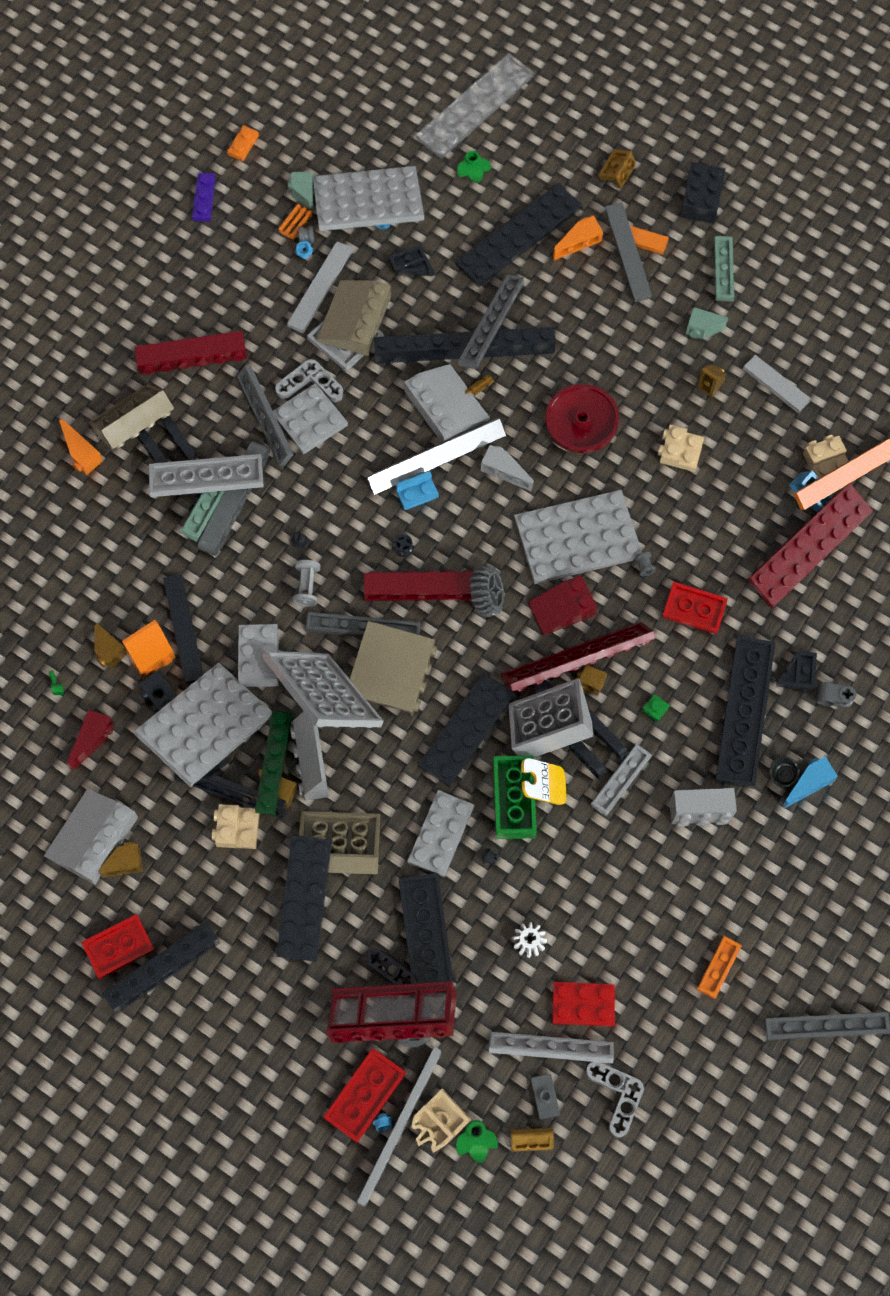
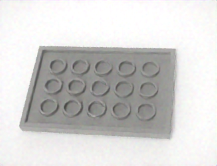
M416 166L313 176L319 231L424 220Z
M622 490L514 515L534 584L634 561L635 556L642 553Z
M264 651L262 658L268 667L275 673L276 677L282 682L315 726L351 728L382 726L384 720L329 654Z
M218 662L136 729L134 734L186 784L192 787L272 717V711L243 684H239L238 679Z

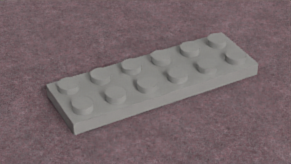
M261 454L149 464L150 497L264 487Z

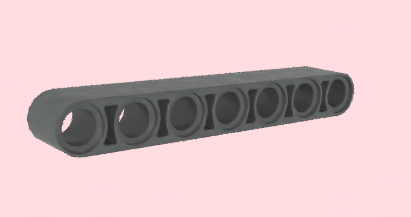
M252 441L244 455L261 454L263 468L269 457L270 447ZM252 488L225 490L199 540V550L217 556Z

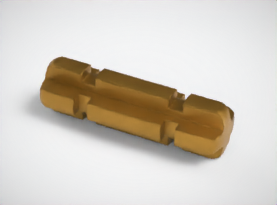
M486 375L482 380H478L468 387L464 393L477 395L487 385L493 384L494 380L490 375Z

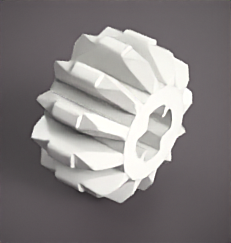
M529 922L528 928L521 924V930L515 929L517 936L512 938V941L518 942L514 945V949L521 948L520 955H523L524 951H526L527 958H530L531 952L538 956V950L544 951L545 949L542 944L547 943V939L541 938L545 935V931L538 932L540 925H537L535 929L532 928V922ZM528 936L532 937V944L527 943L528 940L526 939Z

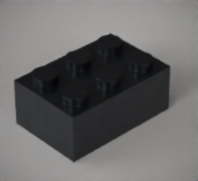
M691 162L680 215L681 218L715 223L726 168Z

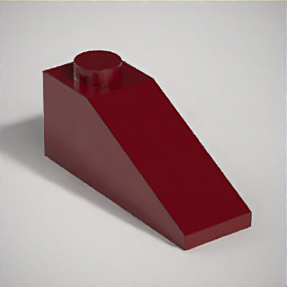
M88 710L67 761V765L71 770L77 768L107 740L108 735L113 733L114 724L110 716Z

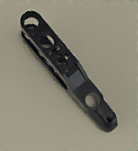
M171 417L160 418L159 420L163 422L168 435L173 437L177 443L178 449L186 460H196L195 451ZM145 428L141 430L137 437L155 463L168 462ZM202 493L188 495L196 505Z
M544 680L542 683L534 685L533 695L554 686L547 680ZM589 709L593 734L595 736L598 735L607 745V749H611L622 760L624 756L628 755L626 747ZM581 741L567 746L596 778L600 779L602 775L607 773L604 765Z

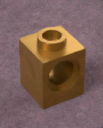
M586 664L584 670H579L576 679H580L583 690L598 696L606 680L607 673Z

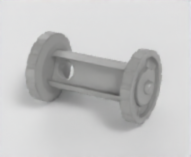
M312 560L296 562L295 568L301 573L299 594L292 597L294 604L305 607L317 605L318 599L312 595L314 573L320 571L321 567L318 562Z

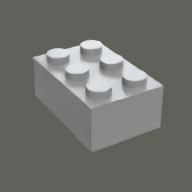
M277 624L239 625V684H243L245 687L279 686V679L262 658L264 651H279V630Z
M734 788L675 790L669 801L671 824H677L679 827L688 826L689 823H697L698 826H705L712 822H716L717 825H725L732 820L737 811Z

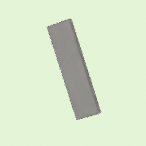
M755 355L743 367L744 371L797 413L810 402V397Z
M635 744L590 805L604 816H607L649 761L652 754L638 744Z

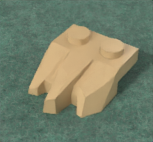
M441 1089L413 1117L411 1128H420L422 1130L416 1138L418 1146L431 1141V1149L434 1153L449 1143L471 1119Z

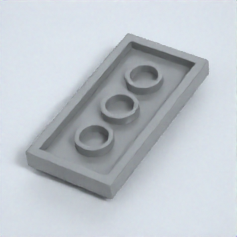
M438 790L407 863L433 874L438 873L440 877L445 878L474 809V804Z

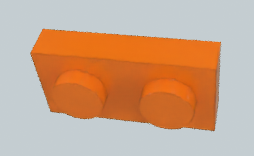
M243 125L227 150L228 155L244 161L259 137V131Z

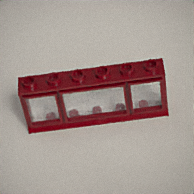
M453 981L332 989V1000L326 1032L331 1043L453 1036L457 992Z

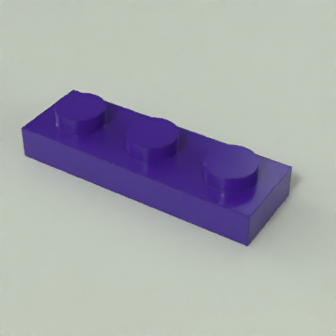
M198 173L193 221L211 222L216 180L214 173Z

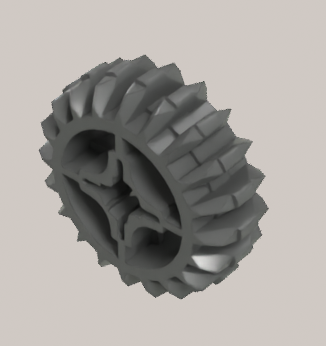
M483 565L475 568L471 574V584L469 585L475 611L480 616L487 617L500 614L505 596L503 582L501 581L502 577L499 575V571L492 567V565Z

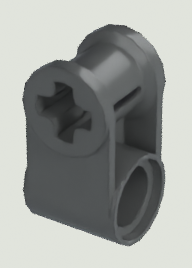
M822 682L819 683L817 703L823 706L847 708L853 704L857 695L856 690L852 686Z

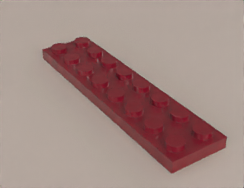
M851 483L847 484L751 574L747 580L769 607H774L873 510Z
M639 622L503 672L500 675L502 681L512 691H521L528 685H537L547 678L559 677L563 672L575 671L585 664H594L598 659L613 657L615 653L620 651H629L633 646L648 644L650 640L656 637L653 630Z

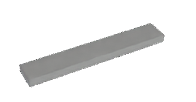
M338 241L335 243L288 321L287 326L300 333L305 332L353 252L351 247Z
M490 1032L489 1053L613 1063L614 1042Z

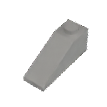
M490 445L481 462V471L532 491L534 480L503 448Z

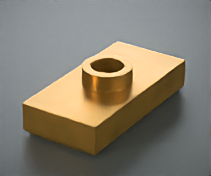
M553 1128L511 1130V1151L554 1150Z

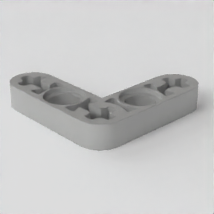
M312 359L301 364L279 381L275 387L276 395L280 399H288L311 381L319 386L330 401L338 402L343 398L342 386L317 361ZM308 367H311V368L314 367L315 370L313 371V370L310 369V370L308 371ZM295 376H300L303 378V380L299 383H295L293 381V378ZM325 377L328 379V382L320 384L318 380ZM281 388H283V389H286V388H287V392H285V391H282V392H281ZM332 390L335 392L338 391V395H336L335 393L332 394Z
M591 1062L586 1068L587 1078L621 1094L609 1124L611 1135L621 1138L629 1130L643 1094V1083L639 1079L605 1064ZM597 1066L599 1067L598 1071L603 1074L605 1070L609 1071L605 1077V1082L601 1081L603 1076L599 1074L593 1077L590 1068L594 1069ZM612 1074L618 1075L621 1080L620 1084L617 1086L611 1085L609 1076ZM634 1083H636L637 1088L640 1089L639 1092L636 1091L632 1097L633 1099H636V1102H634L630 1098H624L625 1094L627 1096L630 1095L631 1089L628 1086H632ZM623 1102L631 1104V1113L624 1114L621 1111L620 1107ZM617 1114L623 1118H629L628 1122L626 1120L623 1121L622 1128H624V1131L616 1133V1128L613 1127V1124L617 1125L620 1121V1118L616 1117Z

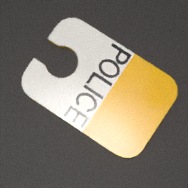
M530 758L522 761L521 772H530L534 777L533 785L527 781L522 782V790L526 797L556 805H562L566 802V778L562 767Z

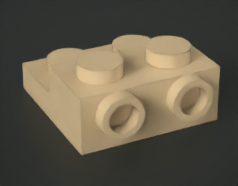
M670 425L669 429L664 430L662 440H665V444L660 445L658 455L661 456L660 463L695 472L704 437L687 433L688 429Z
M829 435L819 443L811 441L806 445L807 447H805L803 452L811 471L818 478L848 462L845 455L847 450L840 436L834 437Z
M219 804V809L214 811V821H217V829L212 830V841H215L217 847L256 849L260 814L255 813L254 808H240L239 805Z

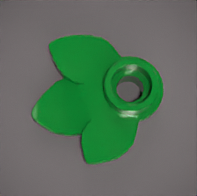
M469 151L464 156V161L458 164L457 173L459 177L468 175L471 181L478 183L483 178V171L491 170V164L487 159L481 158L476 151Z
M473 1120L467 1124L465 1133L458 1137L456 1144L458 1155H464L469 1152L473 1160L479 1164L485 1160L488 1149L498 1148L496 1135L486 1130L485 1125L478 1120ZM474 1127L479 1129L480 1133L478 1135L472 1134L471 1130Z

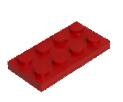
M372 1048L323 1118L358 1143L407 1072Z

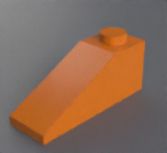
M594 216L585 217L578 221L554 247V260L602 241L603 231Z
M61 419L60 424L74 462L72 465L78 472L82 471L88 475L103 461L101 454L67 422Z

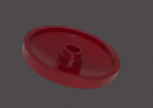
M577 384L562 389L551 399L546 410V427L550 437L557 445L574 453H590L602 449L614 438L619 425V411L613 398L604 390L592 385Z

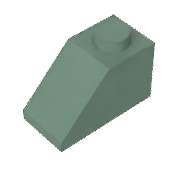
M291 172V179H288V190H292V197L308 210L314 211L312 172Z
M694 307L686 334L693 338H707L725 330L728 317Z

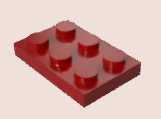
M673 581L662 618L717 634L728 598Z
M137 914L81 942L99 980L155 951Z
M553 982L552 1024L614 1027L615 984Z

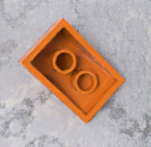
M153 620L122 641L130 661L143 679L155 673L160 667L169 665L175 658L174 652L156 620Z

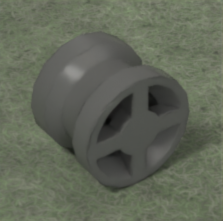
M313 226L308 228L299 227L300 242L308 241L310 244H314Z

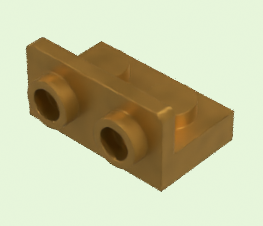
M614 149L599 173L600 180L614 181L618 188H622L636 165L632 152Z

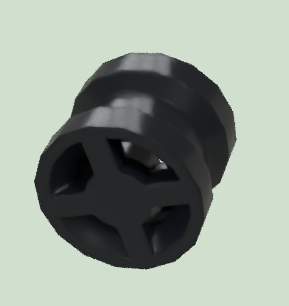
M407 534L398 535L394 539L395 553L400 557H407L412 553L413 542L411 537Z

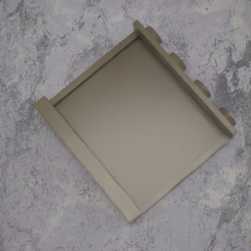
M368 621L350 680L367 701L409 712L413 716L414 712H418L421 700L418 699L420 693L425 691L427 682H424L426 675L430 674L432 664H429L430 659L435 657L437 652L435 639Z

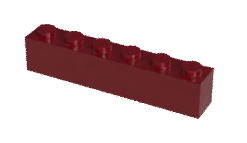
M243 331L135 346L139 374L146 375L159 371L168 372L173 369H187L193 366L202 367L207 364H222L227 361L247 359Z
M428 570L426 572L407 571L406 573L370 571L364 573L365 601L471 600V588L469 585L471 584V574L474 571L464 570L463 572H455L453 570H446L444 572Z

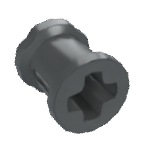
M643 552L635 556V561L638 562L640 568V576H648L656 571L651 562L652 555L650 552Z

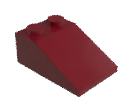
M582 575L566 580L528 602L543 636L596 615L597 611L595 601Z

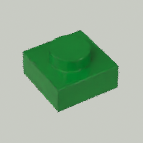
M654 694L642 711L658 722L670 705Z

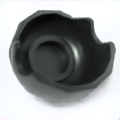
M783 756L776 758L771 763L769 774L777 786L787 788L793 786L799 780L800 770L795 760Z

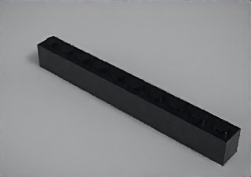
M554 327L498 330L483 358L554 354L556 346ZM475 331L374 337L376 364L460 359Z

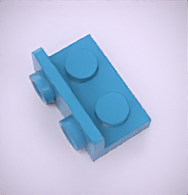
M430 471L418 473L415 477L403 479L396 484V493L404 510L439 498V494L431 479Z

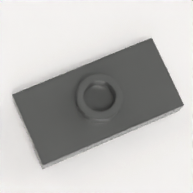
M551 1074L531 1078L539 1120L560 1116Z

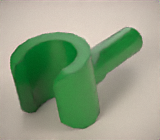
M49 671L53 695H63V684H57L54 671Z

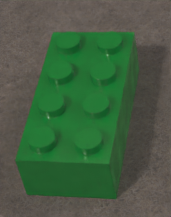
M533 756L493 757L495 839H535L536 837L535 799L526 797L522 790V782L527 781L533 785L534 777L530 772H521L522 761L527 758L533 759Z

